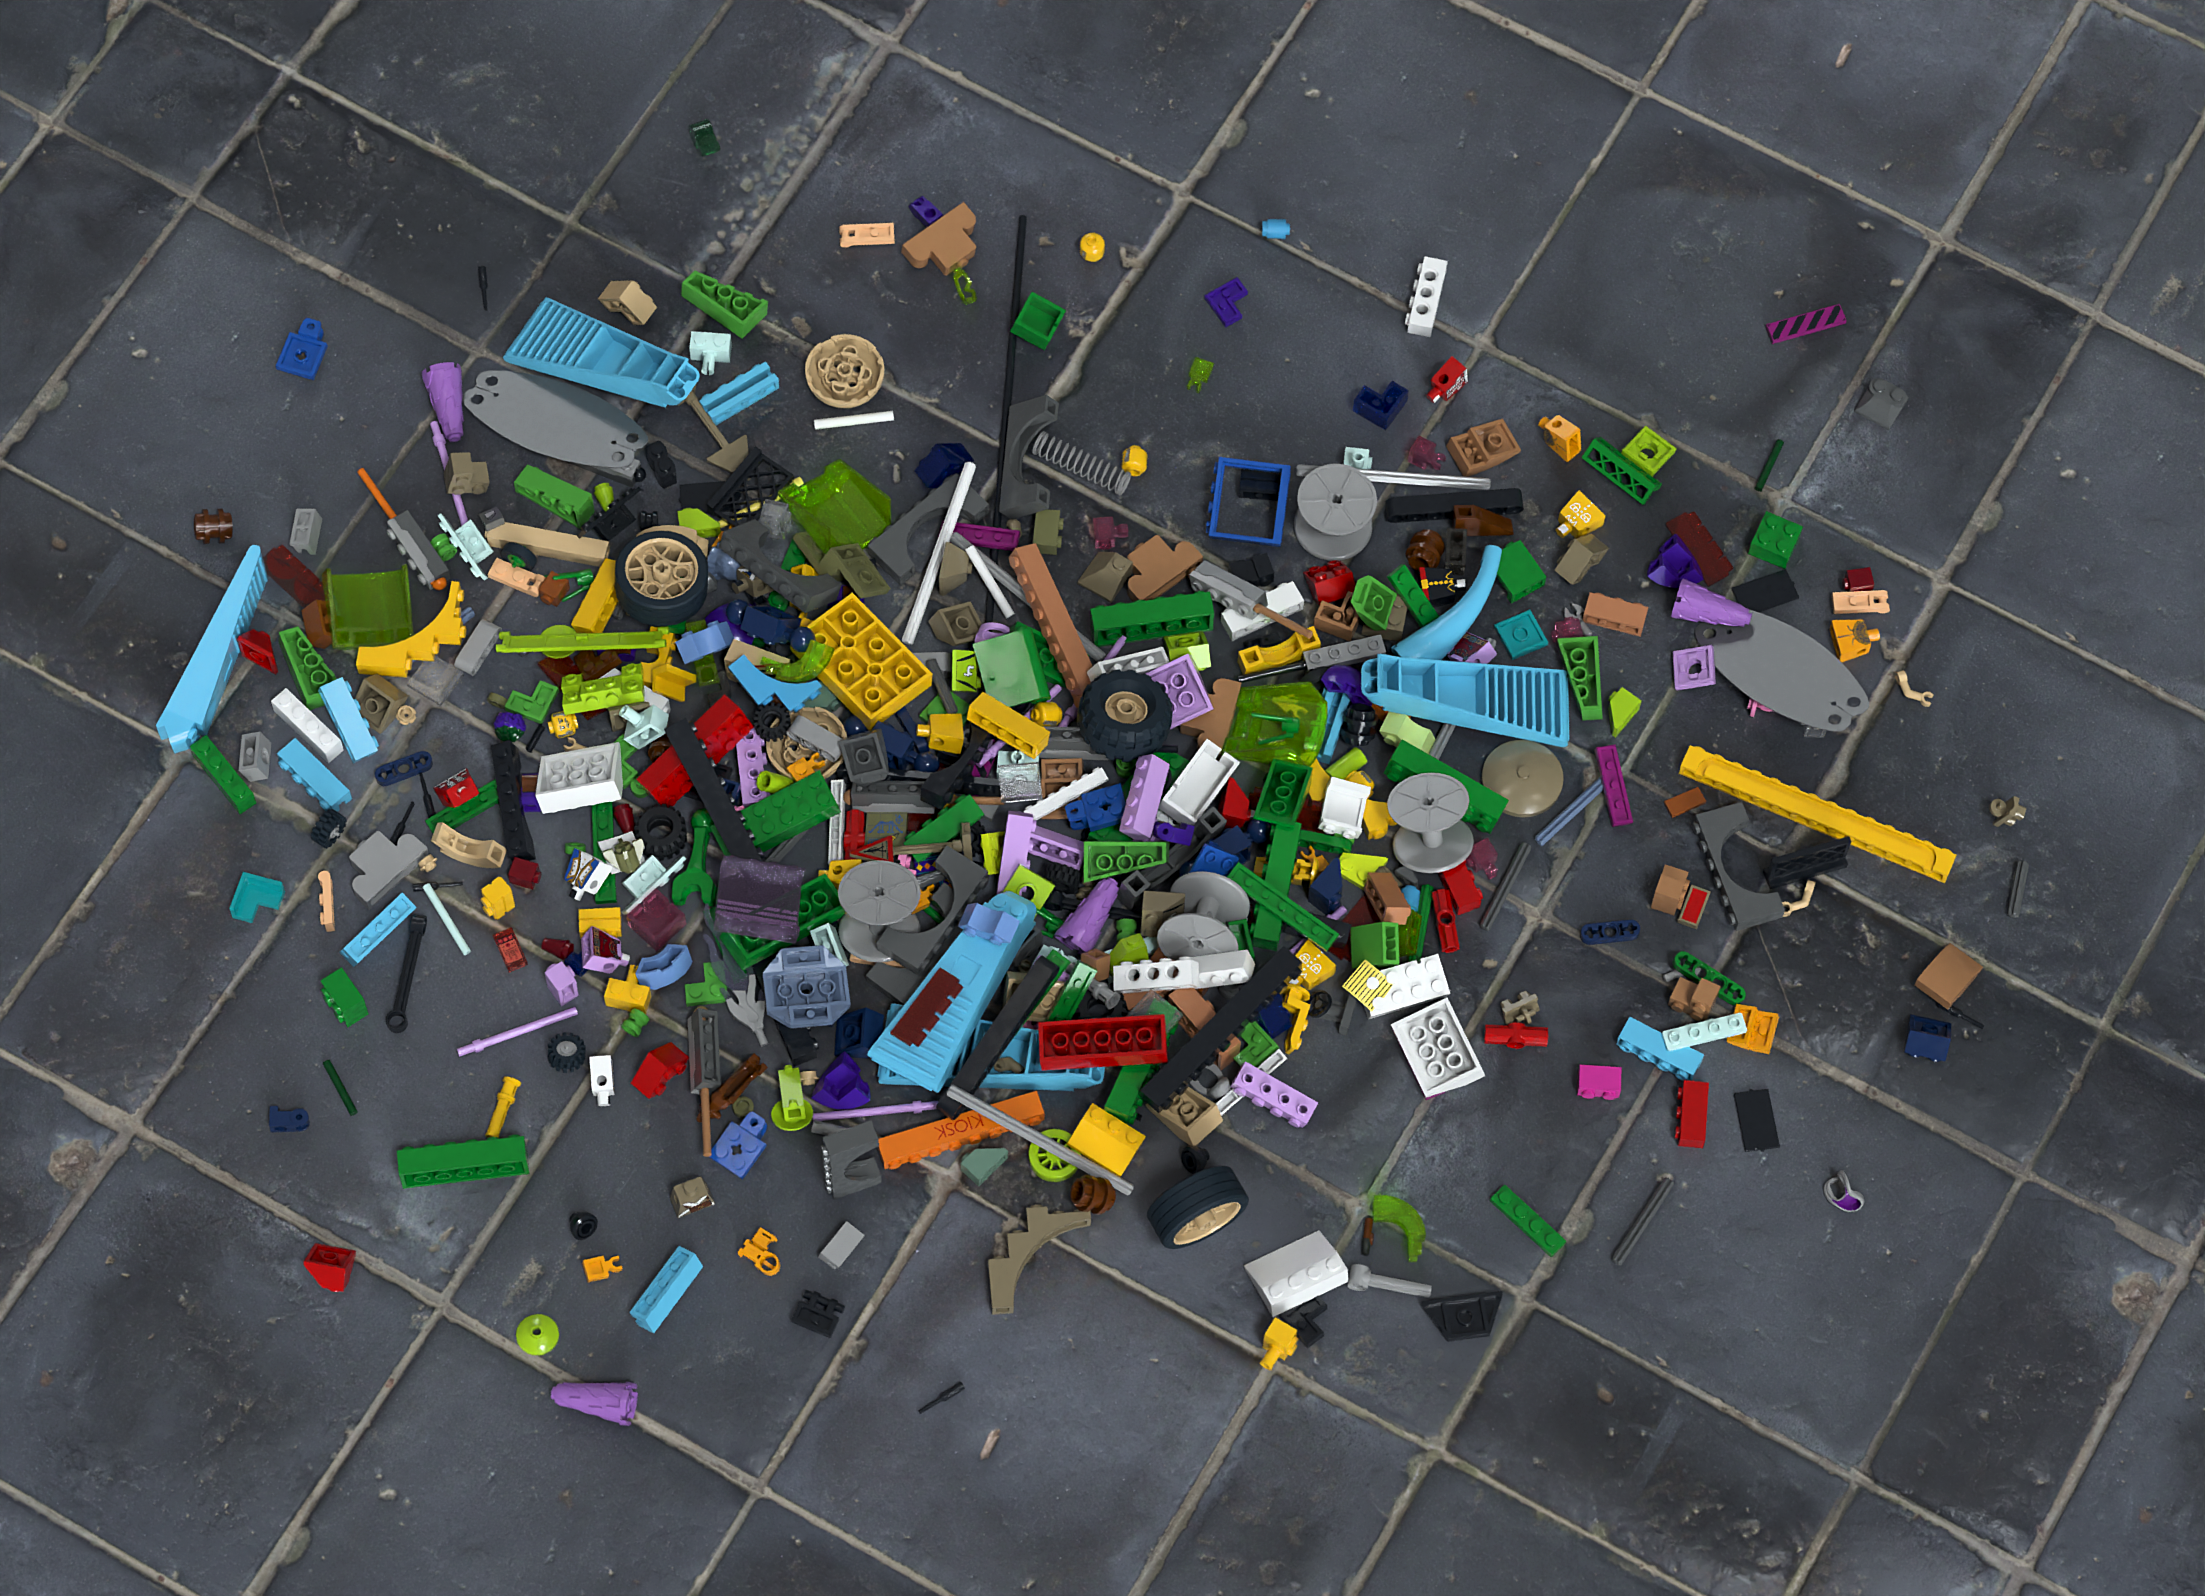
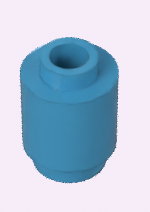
M1267 219V221H1262V236L1268 239H1286V235L1290 234V223H1286V219Z
M1406 885L1400 890L1411 907L1409 917H1414L1416 912H1418L1420 891L1415 886Z

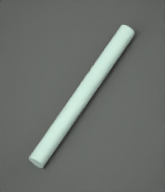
M430 883L425 884L422 888L463 955L469 954L471 950Z

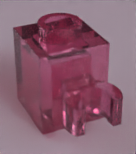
M1418 436L1409 450L1408 462L1424 470L1431 463L1434 469L1440 470L1441 464L1436 461L1441 460L1445 462L1446 456L1442 453H1435V443Z
M1113 517L1093 518L1095 549H1110L1115 547V537L1127 538L1128 524L1114 526Z
M1567 617L1564 621L1555 622L1554 630L1551 631L1553 642L1557 643V638L1583 637L1579 618Z
M1488 838L1473 845L1470 855L1466 858V865L1469 868L1472 867L1475 873L1484 869L1490 880L1497 876L1496 872L1498 871L1494 863L1497 861L1498 854Z

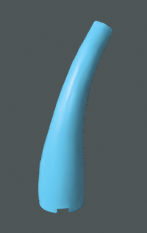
M1495 545L1485 546L1480 561L1481 568L1462 599L1440 617L1392 646L1391 651L1393 655L1405 658L1442 660L1464 636L1486 603L1498 572L1502 554L1501 548Z

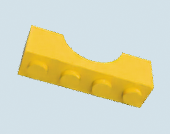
M1314 626L1307 628L1313 632L1311 638L1295 632L1289 639L1276 646L1262 648L1256 645L1238 651L1237 662L1242 674L1284 666L1302 660L1303 652L1321 648V642Z

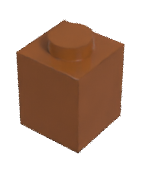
M551 571L538 590L540 599L545 604H552L558 607L562 598L569 591L570 585L568 579L553 580V576H558L559 574Z

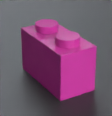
M1580 1065L1578 1069L1577 1096L1587 1099L1603 1097L1606 1100L1619 1098L1622 1067Z

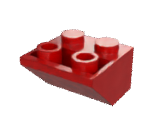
M1332 560L1327 565L1321 567L1313 566L1308 571L1303 572L1313 599L1319 606L1322 601L1330 603L1345 598L1348 591L1354 593L1356 586L1353 573L1341 560Z

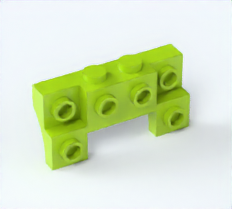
M631 663L623 666L621 675L584 681L582 674H569L566 677H562L561 689L563 692L562 707L564 714L569 715L645 701L642 663Z

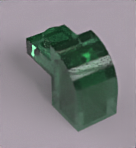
M704 119L688 126L696 149L699 148L702 157L720 151V145L709 119Z

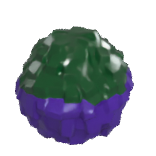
M499 712L493 723L495 734L502 741L510 740L511 742H516L524 735L526 730L522 715L517 713Z

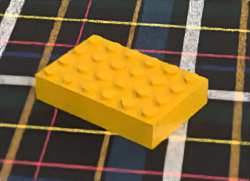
M853 593L806 626L814 632L816 638L815 645L810 651L804 653L797 652L790 645V650L862 721L869 731H872L877 721L884 722L932 686L933 674Z

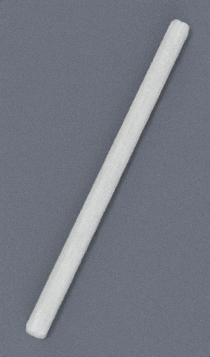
M971 462L964 464L904 632L902 642L907 645L914 643L942 564L945 544L950 542L975 472L976 465Z

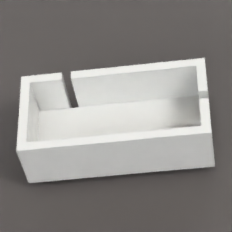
M1206 739L1164 796L1158 809L1179 824L1182 822L1194 826L1198 818L1205 813L1229 777L1234 773L1240 762L1226 752L1217 761L1216 758L1222 749Z
M1432 955L1419 961L1415 960L1380 970L1386 976L1387 982L1393 985L1384 998L1376 997L1373 1000L1372 1005L1375 1009L1372 1012L1365 1005L1364 1008L1367 1018L1371 1019L1447 997L1450 991L1439 955ZM1370 977L1366 985L1369 989L1374 990L1379 986V981L1375 977Z

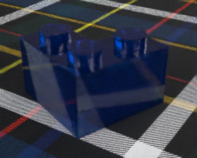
M1391 381L1381 395L1364 385L1354 399L1353 411L1387 430L1406 404L1409 390Z
M937 443L930 449L931 452L919 462L915 472L927 488H939L947 477L951 474H961L964 464L966 462L973 463L974 459L962 443Z
M1280 994L1273 998V1003L1267 1009L1263 1008L1259 1012L1260 1015L1256 1019L1259 1026L1272 1039L1292 1027L1289 1020L1291 1015L1281 1003L1283 999Z

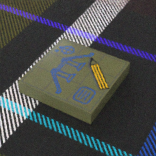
M867 812L865 845L892 835L893 847L904 846L903 843L906 841L905 837L907 836L908 813Z

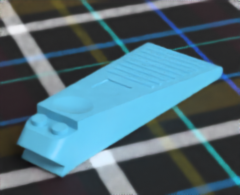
M545 297L503 356L506 362L664 408L667 405L680 404L699 380V372L688 363V358L670 353L548 297Z
M252 545L246 552L197 649L156 724L161 740L169 738L174 754L190 749L189 746L198 741L200 735L204 737L208 734L234 664L240 653L237 638L248 631L268 581V574L260 546Z
M1377 654V658L1367 660L1362 665V693L1373 704L1383 706L1384 711L1559 747L1568 746L1569 689L1567 671L1405 658L1385 654Z
M1005 891L997 894L989 903L984 902L982 905L993 910L1004 911L1020 921L1011 943H1002L999 946L993 944L990 940L976 935L975 937H970L962 931L870 1048L867 1056L872 1058V1061L929 1091L940 1092L1021 945L1036 925L1034 921L1036 906L1030 900L1014 892Z
M891 1004L890 1010L887 1012L885 1029L904 1005ZM979 1020L943 1086L949 1087L993 1024L992 1021ZM1022 1027L1000 1058H1013L1025 1068V1071L1022 1074H1015L1011 1070L998 1072L993 1067L979 1088L1074 1091V1088L1085 1089L1100 1084L1104 1078L1105 1067L1042 1071L1039 1053V1030ZM879 1064L877 1077H879L878 1082L880 1084L920 1086Z

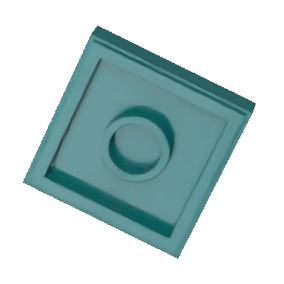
M1531 610L1494 624V629L1511 660L1548 645V641Z

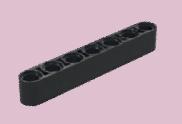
M1518 488L1392 497L1385 501L1387 520L1391 523L1452 519L1454 505H1475L1498 515L1518 514L1524 510L1522 492Z

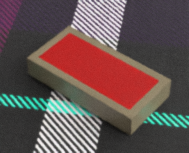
M1691 885L1677 923L1697 930L1711 891Z

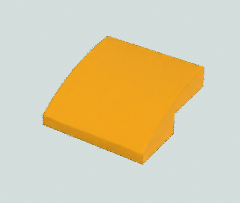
M1736 1004L1734 1014L1742 1013L1747 1032L1727 1037V1043L1751 1051L1770 1054L1779 1015L1777 1013L1758 1011L1757 1007Z

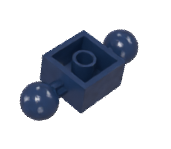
M735 599L726 608V616L731 623L741 625V629L748 632V636L763 638V642L775 645V643L786 644L790 642L792 648L801 653L810 651L815 645L816 638L814 632L808 627H800L801 618L771 605L750 606L745 600Z
M855 715L848 717L843 724L847 737L869 731ZM877 721L872 730H882L888 758V768L906 770L911 763L915 771L938 772L940 763L935 754L928 751L918 754L914 751V740L910 734L904 731H897L889 723Z
M1252 819L1248 823L1245 833L1237 825L1234 828H1227L1222 832L1221 836L1216 839L1212 838L1205 844H1209L1210 841L1217 843L1224 851L1236 855L1239 858L1238 862L1243 865L1250 861L1251 843L1261 844L1267 842L1270 839L1272 826L1269 822ZM1188 860L1181 865L1179 877L1190 872L1195 860Z

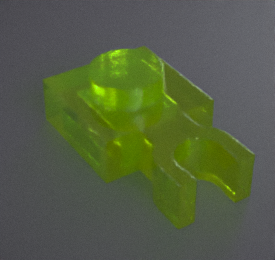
M1195 357L1189 372V377L1192 379L1189 381L1187 389L1190 390L1192 385H1197V393H1200L1201 381L1208 382L1214 368V363Z

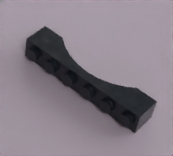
M970 722L969 734L971 742L965 754L951 766L929 775L921 786L920 800L942 810L947 803L949 804L952 801L955 791L961 789L966 776L969 777L971 775L974 765L980 763L985 750L991 748L993 739L996 736Z
M510 740L491 745L507 855L512 861L515 857L527 861L535 860L533 839L526 822L521 800L519 749Z

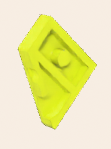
M1005 831L981 834L984 868L988 870V875L999 874Z
M1343 852L1339 858L1341 877L1364 890L1368 872L1375 873L1380 866L1387 864L1388 858Z

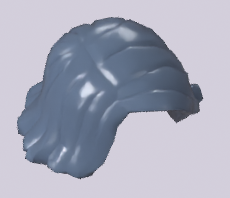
M717 542V546L710 549L707 557L708 571L716 580L737 581L736 571L742 565L718 548L720 542Z

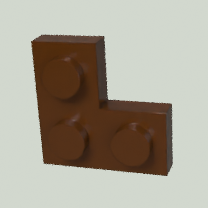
M608 649L599 656H596L593 650H584L573 657L585 681L599 679L623 663L615 649Z

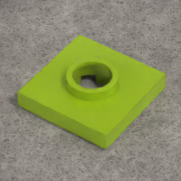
M1645 425L1626 445L1621 454L1653 477L1676 452L1677 448ZM1643 449H1650L1654 452L1653 458H1648L1641 451Z
M1019 864L1002 892L1011 891L1019 895L1021 888L1029 886L1034 890V897L1030 901L1040 910L1054 889L1055 884Z

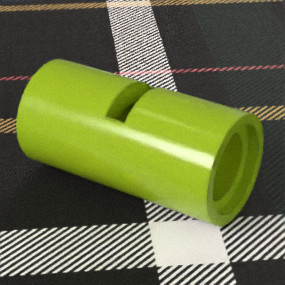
M1354 747L1324 771L1330 778L1335 777L1345 780L1352 771H1357L1367 764V759L1360 749Z
M762 771L757 777L758 789L772 794L796 783L784 775L769 771Z

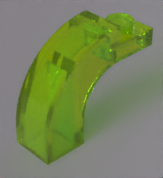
M705 619L685 623L687 632L692 631L696 633L707 628ZM712 653L693 662L700 687L720 683Z
M810 640L806 653L795 663L782 664L763 656L760 664L766 666L765 671L777 674L775 679L786 683H802L815 678L827 667L835 649Z
M1374 1195L1372 1202L1373 1222H1389L1398 1225L1407 1236L1408 1262H1417L1418 1255H1422L1421 1242H1425L1426 1237L1425 1226L1420 1215L1404 1200L1393 1196Z

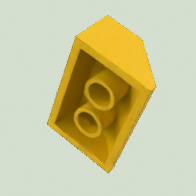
M1092 1103L1067 1145L1121 1177L1146 1136Z

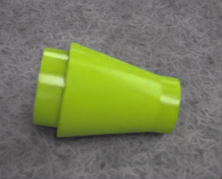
M602 483L594 487V495L602 509L607 512L610 509L608 505L614 501L613 487L609 483Z

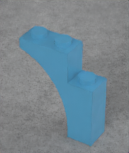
M742 655L728 666L729 671L758 707L769 705L774 700L773 696L775 695L790 714L793 711L798 713L805 707L804 703L807 700L811 699L813 701L821 694L822 685L818 680L799 684L775 680L759 671L745 655Z

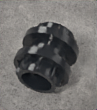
M1362 703L1349 705V708L1343 711L1342 719L1347 723L1341 725L1340 733L1343 735V740L1346 743L1354 746H1366L1375 738L1376 730L1371 726H1375L1378 723V716L1375 714V709L1370 705Z

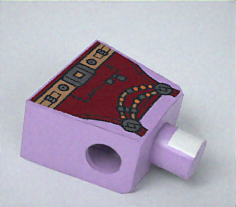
M1466 632L1447 656L1450 661L1487 664L1497 653L1489 641Z
M591 926L581 938L583 968L610 974L619 965L624 967L628 965L630 956L621 952V941L618 938L594 926Z

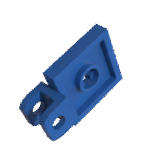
M306 318L300 326L299 335L289 333L277 361L276 369L314 380L328 346L327 343L322 342L324 332L320 321ZM305 353L306 358L299 360L297 355Z
M1121 783L1081 794L1082 800L1065 806L1072 830L1089 827L1092 832L1120 824L1126 801ZM1106 804L1111 805L1108 806V810L1105 811L1103 808H1101L1103 805Z
M754 1112L747 1114L739 1126L731 1121L712 1148V1155L709 1158L743 1180L767 1146L766 1143L760 1140L767 1130V1123ZM740 1145L742 1153L733 1155L732 1148Z

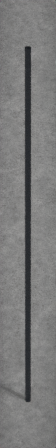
M1025 215L1019 216L1010 330L1019 315L1027 216ZM1010 331L993 527L1001 528L1002 513L999 512L1008 416L1012 401L1017 335ZM991 548L990 559L998 565L999 549ZM987 589L985 623L993 622L995 599L989 589ZM982 677L981 688H979V695L982 692L986 693Z

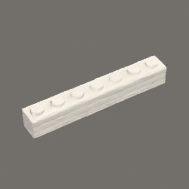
M1097 767L1092 770L1093 773L1089 775L1087 773L1081 776L1082 779L1072 781L1068 787H1061L1059 792H1053L1048 795V798L1038 800L1034 806H1027L1024 813L1033 814V820L1037 821L1109 779L1103 768Z
M831 780V793L841 813L830 818L828 865H830L831 861L843 860L845 822L843 795L846 792L844 780Z
M1278 1049L1257 1068L1270 1074L1287 1057ZM1234 1089L1230 1090L1215 1103L1221 1116L1242 1098V1096L1233 1091Z

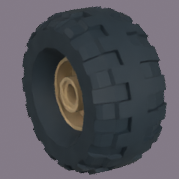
M1120 669L1111 670L1109 674L1103 673L1084 689L1079 702L1077 724L1080 727V734L1086 744H1090L1092 750L1097 754L1102 753L1107 759L1113 761L1114 759H1119L1122 762H1130L1132 759L1138 760L1139 756L1154 754L1162 747L1171 728L1172 703L1168 694L1165 693L1163 686L1157 681L1154 682L1151 676L1145 673L1142 675L1136 673L1135 670L1129 669L1128 671H1121Z

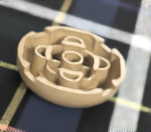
M835 335L823 343H818L812 349L806 361L805 375L810 390L819 400L837 408H853L868 402L879 391L884 379V362L876 347L868 340L855 335ZM859 367L861 370L860 372H854L853 369ZM853 383L856 386L850 387L849 384Z
M816 706L815 708L805 707L798 713L793 711L790 714L791 724L800 715L842 739L847 737L841 721L834 714ZM778 717L772 723L770 728H775L780 724V720ZM783 735L782 740L777 738V742H773V739H770V742L766 741L767 755L771 764L778 773L792 780L793 778L787 772V767L802 757L810 759L815 754V752L792 740L788 735ZM796 745L797 750L793 751L792 748H790V746ZM843 754L839 756L836 762H831L819 755L815 762L819 763L824 760L825 766L820 769H814V771L820 770L824 779L830 777L837 771L839 765L844 762Z

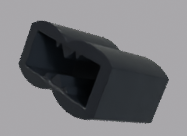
M660 440L647 445L648 464L655 472L658 484L662 488L676 484L675 464L668 457L666 446Z

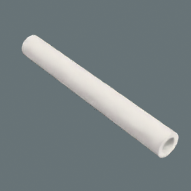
M893 411L816 419L814 420L815 430L894 421Z
M974 545L968 547L965 550L1005 618L1013 616L1015 614L976 548Z

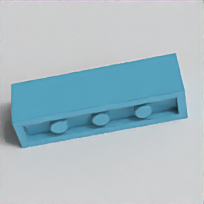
M765 361L762 364L755 365L747 373L738 375L730 383L721 385L713 393L704 395L699 400V403L714 424L718 425L779 389V379L775 373L772 374L770 372V367Z
M343 677L321 686L318 692L352 762L356 763L364 757L375 754L378 751V742L374 736L370 735L368 731L370 726L366 718L361 717L359 712L361 710L360 705L356 699L353 700L350 694L352 689L348 681H344Z
M1324 687L1322 693L1324 701L1323 704L1319 703L1316 714L1319 716L1317 721L1313 720L1310 732L1313 734L1311 739L1307 738L1304 750H1307L1306 757L1315 754L1319 762L1330 765L1340 735V728L1344 723L1342 719L1343 711L1349 708L1351 700L1346 693L1329 692Z
M296 738L277 753L278 765L285 772L288 770L298 785L302 783L306 787L305 791L312 798L316 797L319 800L320 806L325 811L334 809L338 812L340 810L339 805L342 802L347 804L352 800L350 790Z
M401 893L339 953L353 967L356 966L417 907Z
M1631 1017L1626 1022L1616 1044L1623 1051L1632 1052L1638 1055L1641 1060L1656 1064L1660 1070L1669 1071L1682 1081H1692L1704 1057V1054L1690 1047L1667 1051L1661 1032Z
M678 1246L629 1312L632 1317L636 1318L635 1322L638 1326L655 1333L703 1268L695 1253Z

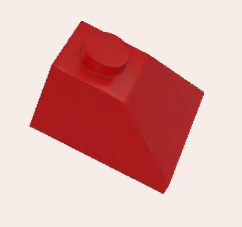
M252 629L237 638L241 654L244 658L275 675L278 673L273 646L267 633Z
M1229 777L1221 791L1217 810L1227 820L1224 829L1234 828L1237 825L1239 828L1242 827L1245 821H1249L1251 809H1248L1250 801L1232 777Z
M315 1243L304 1260V1266L322 1288L329 1289L332 1292H343L349 1283L356 1251Z

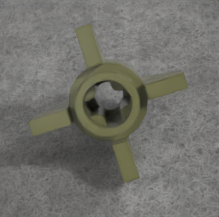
M622 838L618 839L619 844L614 847V852L612 848L602 851L606 861L618 870L628 874L636 871L640 865L644 843L642 838L633 840V845H631L629 841L623 842Z

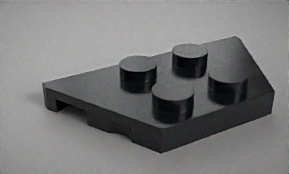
M1497 1291L1422 1301L1421 1307L1447 1342L1490 1336L1503 1292Z

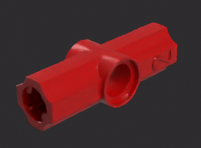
M859 809L847 811L846 832H844V860L857 859L850 857V852L865 846V815Z
M1439 889L1431 893L1436 918L1435 926L1439 934L1441 951L1452 953L1460 949L1455 925V914L1452 909L1449 890ZM1446 918L1450 923L1444 924L1441 922V919Z
M1518 1022L1509 1023L1507 1026L1485 1025L1484 1042L1485 1044H1503L1514 1049L1525 1046L1547 1047L1548 1028L1526 1027L1525 1024Z

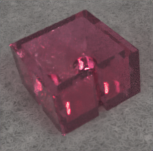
M656 888L643 900V906L639 903L626 915L628 926L656 951L663 947L686 925L685 914L673 903L670 904L669 900Z

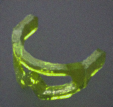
M960 267L954 269L953 279L962 302L966 305L975 302L977 295L975 290L970 288L972 282L968 274L961 270ZM964 276L967 281L964 291L972 293V297L967 299L964 297L958 282V278Z

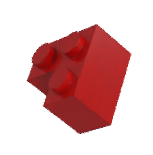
M672 1042L656 1048L647 1054L631 1084L648 1099L656 1095L660 1096L666 1090L665 1084L667 1081L685 1071L687 1067L685 1064L689 1057Z

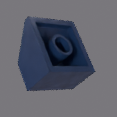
M1337 857L1310 885L1308 902L1326 916L1331 912H1335L1341 905L1342 877L1340 859Z
M869 1008L859 1009L842 1015L837 1020L834 1056L838 1057L845 1051L852 1058H869L867 1056L868 1051L883 1033L884 1015Z
M1910 1014L1904 1053H1908L1912 1057H1927L1935 1062L1940 1060L1946 1061L1951 1041V1023Z

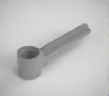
M1360 1264L1351 1265L1347 1285L1348 1288L1355 1291H1365L1368 1286L1426 1298L1430 1297L1432 1291L1430 1285L1371 1274L1369 1267Z

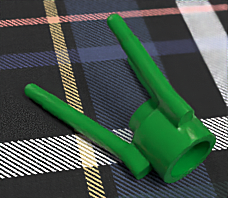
M590 568L577 572L558 573V576H553V580L575 578L577 585H582L581 588L562 598V602L573 598L583 591L589 590L591 583L594 581Z
M1251 713L1252 717L1282 722V731H1286V734L1258 741L1259 745L1285 738H1294V733H1299L1300 731L1299 717H1280Z
M1044 907L1040 910L1036 908V913L1048 920L1045 926L1048 931L1041 930L1042 935L1053 939L1057 929L1065 921L1056 917Z

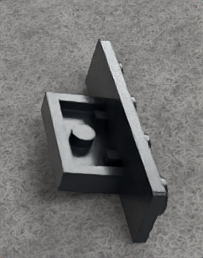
M638 487L634 491L632 488L627 490L622 495L624 498L621 501L616 499L608 505L610 509L607 512L602 510L594 516L596 520L593 523L589 520L581 526L582 531L577 537L580 539L594 528L604 541L613 539L636 520L624 504L634 497L641 488Z

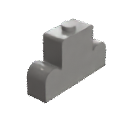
M376 831L367 840L360 842L357 849L349 856L352 867L361 874L352 883L355 897L368 910L375 906L409 875L423 858L429 855L427 847L414 835H402L398 839V845L395 846L380 831Z

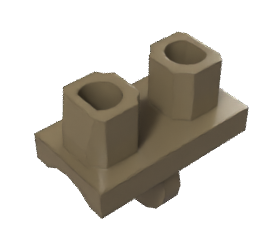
M2013 796L2006 802L2001 799H1995L1989 804L1991 814L1997 817L1993 821L1994 826L1999 827L2003 823L2012 826L2015 824L2016 819L2022 820L2024 818L2026 807L2018 804L2020 798Z
M1524 991L1517 996L1518 1002L1512 1003L1511 1000L1507 999L1500 1003L1506 1026L1509 1023H1519L1521 1021H1524L1526 1025L1531 1023V1016L1536 1015V1012L1540 1011L1536 994L1530 995L1527 991Z

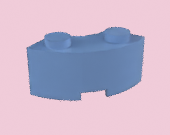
M716 620L707 624L708 628L696 633L689 631L682 634V639L675 643L684 664L702 659L703 656L713 652L717 653L730 647L734 637L727 621L719 623Z
M979 903L967 904L958 927L963 929V932L970 937H975L976 935L1001 946L1002 943H1011L1020 921L1004 911L993 910Z
M667 944L659 954L642 958L635 973L639 984L650 987V990H657L685 975L693 962L687 945Z

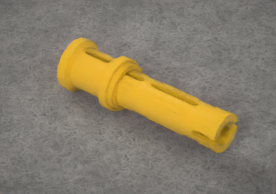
M503 1077L504 1083L500 1093L497 1094L498 1102L485 1137L499 1138L508 1109L515 1102V1093L517 1088L521 1086V1082L517 1079Z

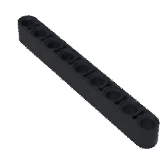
M1040 956L949 1087L955 1085L971 1095L975 1094L1060 970L1058 965L1044 956ZM948 1087L938 1101L936 1109L951 1120H956L966 1106L947 1096Z

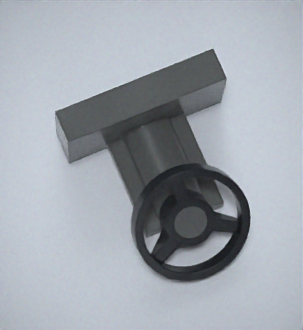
M1324 990L1312 993L1306 1003L1310 1004L1314 997H1316V1001L1313 1004L1314 1008L1312 1011H1308V1015L1313 1018H1321L1340 1024L1339 1034L1347 1036L1358 999L1350 993L1347 1004L1333 1001L1330 994ZM1326 994L1328 999H1321L1319 995Z

